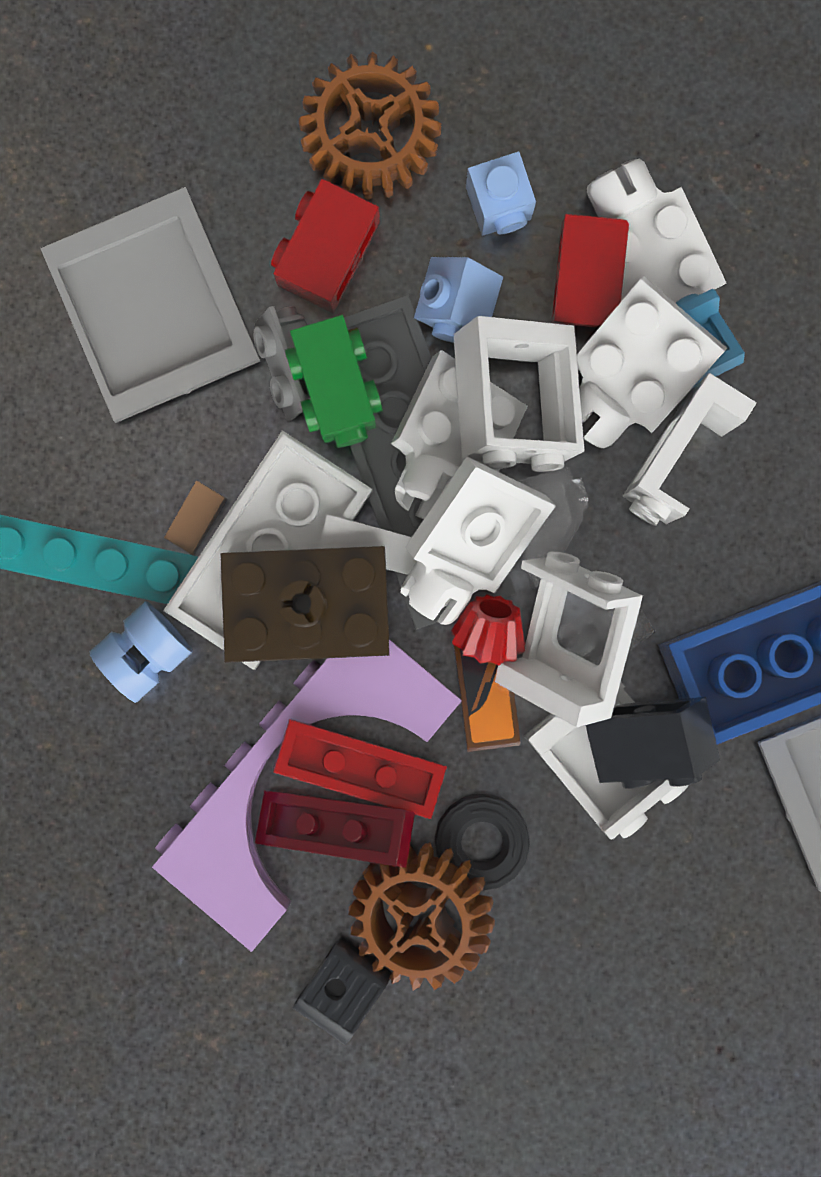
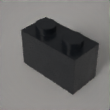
M706 697L615 704L610 719L585 725L599 783L621 782L623 788L633 789L649 785L654 780H668L669 785L673 787L687 786L702 780V773L720 761Z

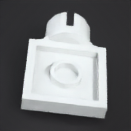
M640 158L629 160L621 164V167L605 172L587 186V194L598 217L624 219L629 223L621 301L642 277H646L675 303L687 295H700L710 289H717L726 284L725 278L682 187L672 192L663 193L656 188L645 162Z
M642 277L577 354L578 370L583 376L582 383L579 386L582 422L584 423L593 412L601 417L583 438L603 449L611 446L628 426L634 423L644 426L652 433L727 349L726 346L646 277Z
M442 350L432 356L391 442L393 446L401 450L406 458V466L395 487L396 500L405 510L409 511L415 497L423 499L415 515L422 519H425L464 461L462 460L455 358ZM490 382L494 438L513 439L528 406Z
M466 457L405 547L417 562L405 578L401 587V593L404 596L409 595V604L431 620H434L440 610L447 606L437 622L444 625L452 623L463 611L474 592L479 589L488 590L493 593L496 592L556 505L545 494Z

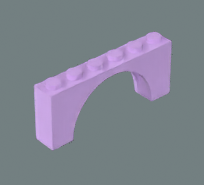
M390 639V656L327 658L322 665L313 660L293 683L300 689L295 698L288 706L279 700L260 722L259 726L266 732L253 747L244 742L224 765L231 771V774L221 786L217 788L210 782L190 805V808L197 814L184 830L178 824H175L155 847L162 856L152 868L251 952L286 912L291 902L266 871L258 854L252 829V804L256 784L266 762L282 743L289 719L310 725L327 718L346 715L375 717L400 725L428 742L462 701Z

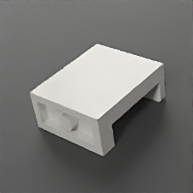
M620 681L615 704L635 703L623 689L625 686ZM553 714L548 715L524 735L611 840L618 834L622 838L632 835L647 821L648 818L644 813L659 800L664 804L671 802L689 786L673 787L669 785L668 780H654L649 785L633 789L623 788L621 782L599 783L586 726L575 727Z

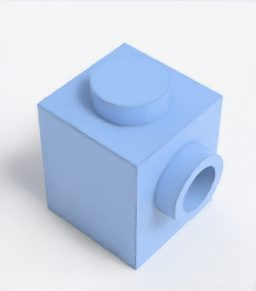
M519 151L468 168L466 190L482 236L493 232L507 234L524 227L527 221L532 219L536 200Z
M431 257L425 280L420 290V298L414 318L433 327L432 335L434 337L454 343V333L477 316H493L503 276L468 257Z

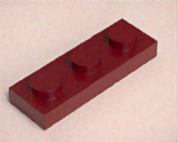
M264 790L255 844L406 868L415 813L402 809Z

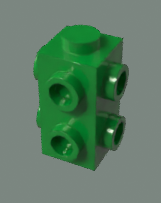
M340 315L290 330L294 347L284 350L294 381L304 378L310 399L300 401L309 432L320 430L324 443L335 441L338 448L354 445L368 439L367 431L376 428L373 414L381 412L383 409L374 379L363 382L358 366L359 361L367 359L358 327L347 330L344 317Z

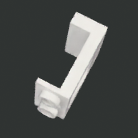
M711 373L704 377L688 392L623 494L624 498L632 502L629 510L642 520L655 526L659 520L668 524L685 516L690 508L661 491L659 488L700 424H703L718 435L724 436L746 421L756 402Z
M548 552L546 558L522 561L521 569L541 578L526 639V651L523 653L522 658H517L516 662L504 661L500 666L498 665L495 682L575 727L610 719L643 595L622 586L623 580L616 575L601 571L591 572L579 566L580 560L573 555L563 552ZM568 591L606 610L615 608L602 661L599 665H595L562 648L558 643L557 633Z

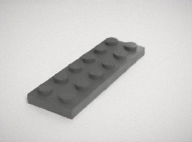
M406 295L344 317L347 330L358 327L367 356L366 360L358 362L363 382L374 379L383 411L373 414L376 428L367 431L368 439L350 445L363 483L373 490L369 500L379 528L412 537L424 520L415 516L423 499L415 497L409 511L405 510L396 500L395 487L406 466V458L401 450L393 446L391 442L427 369L431 355L419 322L414 318L415 311L410 297ZM395 572L400 587H402V584L408 575ZM508 573L495 593L481 589L474 592L460 614L464 612L468 604L476 596L484 597L486 594H489L491 596L507 598L515 595L516 591L510 574ZM409 595L404 596L416 630L437 623V620L447 607L442 608L435 619L431 620L409 604Z

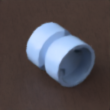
M147 601L123 621L125 631L122 634L116 632L109 633L89 651L90 657L103 675L124 696L135 703L159 683V671L171 672L193 652L190 645L171 622ZM133 645L147 659L142 664L128 651Z

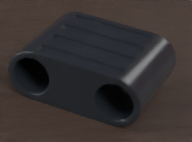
M339 937L292 1008L346 1045L388 985L392 972L385 967L382 970L373 972L372 965L375 960L367 955H359V949Z

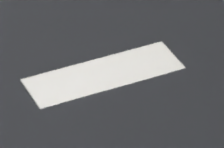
M327 514L317 549L334 540L335 542L331 548L385 546L386 569L407 575L417 562L405 548L412 537Z

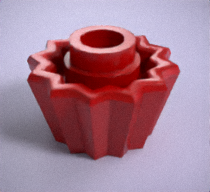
M486 594L484 597L476 596L468 604L451 630L455 637L452 644L462 649L463 656L474 657L479 663L491 662L500 666L504 661L516 662L517 655L526 651L520 608L513 605L511 600H505L501 596H491L489 594Z

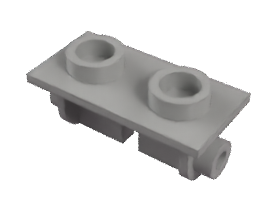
M271 306L254 323V344L260 357L266 358L272 376L270 381L272 398L276 406L283 409L286 421L289 422L303 412L300 401L310 399V395L304 378L294 381L284 349L294 347L290 330L307 325L304 315L297 314L295 306L286 307L277 312L274 306Z

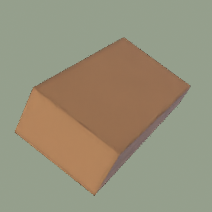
M196 481L164 538L194 555L227 499Z

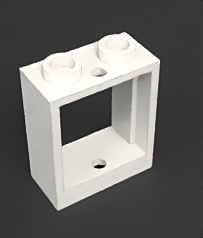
M477 316L454 333L462 460L469 457L476 461H483V465L491 469H503L512 467L516 463L531 464L533 471L547 472L562 469L566 460L584 452L574 326ZM488 358L538 362L544 441L494 438Z

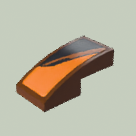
M454 646L467 751L473 752L520 746L515 693L495 682L498 665L491 662L479 663L474 657L463 656L462 649Z

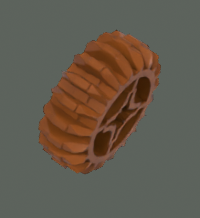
M373 51L367 57L368 65L358 66L357 58L350 54L347 58L348 70L344 72L337 65L331 63L328 67L331 82L315 77L312 85L317 96L309 95L303 98V108L309 114L299 118L300 130L307 133L301 139L302 149L304 152L313 153L309 159L311 168L314 171L326 168L323 175L324 180L332 184L343 178L342 189L350 193L354 192L356 184L362 185L363 197L367 200L372 199L373 186L382 185L383 194L388 198L393 196V181L395 180L402 187L409 189L412 186V176L409 170L421 175L427 172L428 163L424 157L436 156L438 144L434 142L433 138L441 135V123L433 119L439 114V104L436 100H427L431 94L429 83L425 81L414 84L417 78V71L413 68V65L399 74L398 59L394 55L387 60L385 67L378 66L377 54ZM377 92L388 96L382 99H371L363 93ZM344 102L347 106L349 120L339 128L340 134L330 140L327 135L329 121L337 107ZM409 114L413 121L414 129L407 144L397 152L394 148V139L391 136V132L400 126V119ZM360 115L364 121L372 120L373 125L375 121L379 122L380 137L376 132L368 133V127L365 132L362 131ZM359 153H369L374 155L379 162H360L351 158Z
M431 842L423 844L418 856L410 845L406 868L370 863L363 871L365 879L358 880L353 888V895L357 899L353 900L350 904L348 914L358 920L351 926V936L365 938L359 946V955L373 953L377 957L372 965L373 972L382 970L384 966L392 970L390 975L392 984L399 982L402 975L409 977L413 991L420 988L424 978L428 980L434 991L442 986L445 977L455 984L461 980L464 969L472 971L478 966L480 961L478 954L486 953L491 940L486 934L492 933L495 919L486 913L492 909L494 904L493 897L479 895L486 884L484 877L472 879L467 877L472 867L470 860L461 862L458 867L450 863L453 858L451 848L445 849L441 857L438 858L434 856ZM410 881L428 883L433 885V887L419 888ZM449 898L453 901L460 914L462 934L453 926L455 921L446 911L445 904ZM383 901L389 905L387 911L396 920L397 931L395 933L386 920ZM431 905H434L429 916L424 917L422 920L419 919L412 927H409L415 916L421 912L425 913ZM412 945H425L430 949H421Z

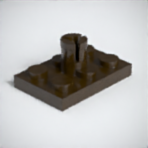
M385 546L220 553L225 663L390 656Z

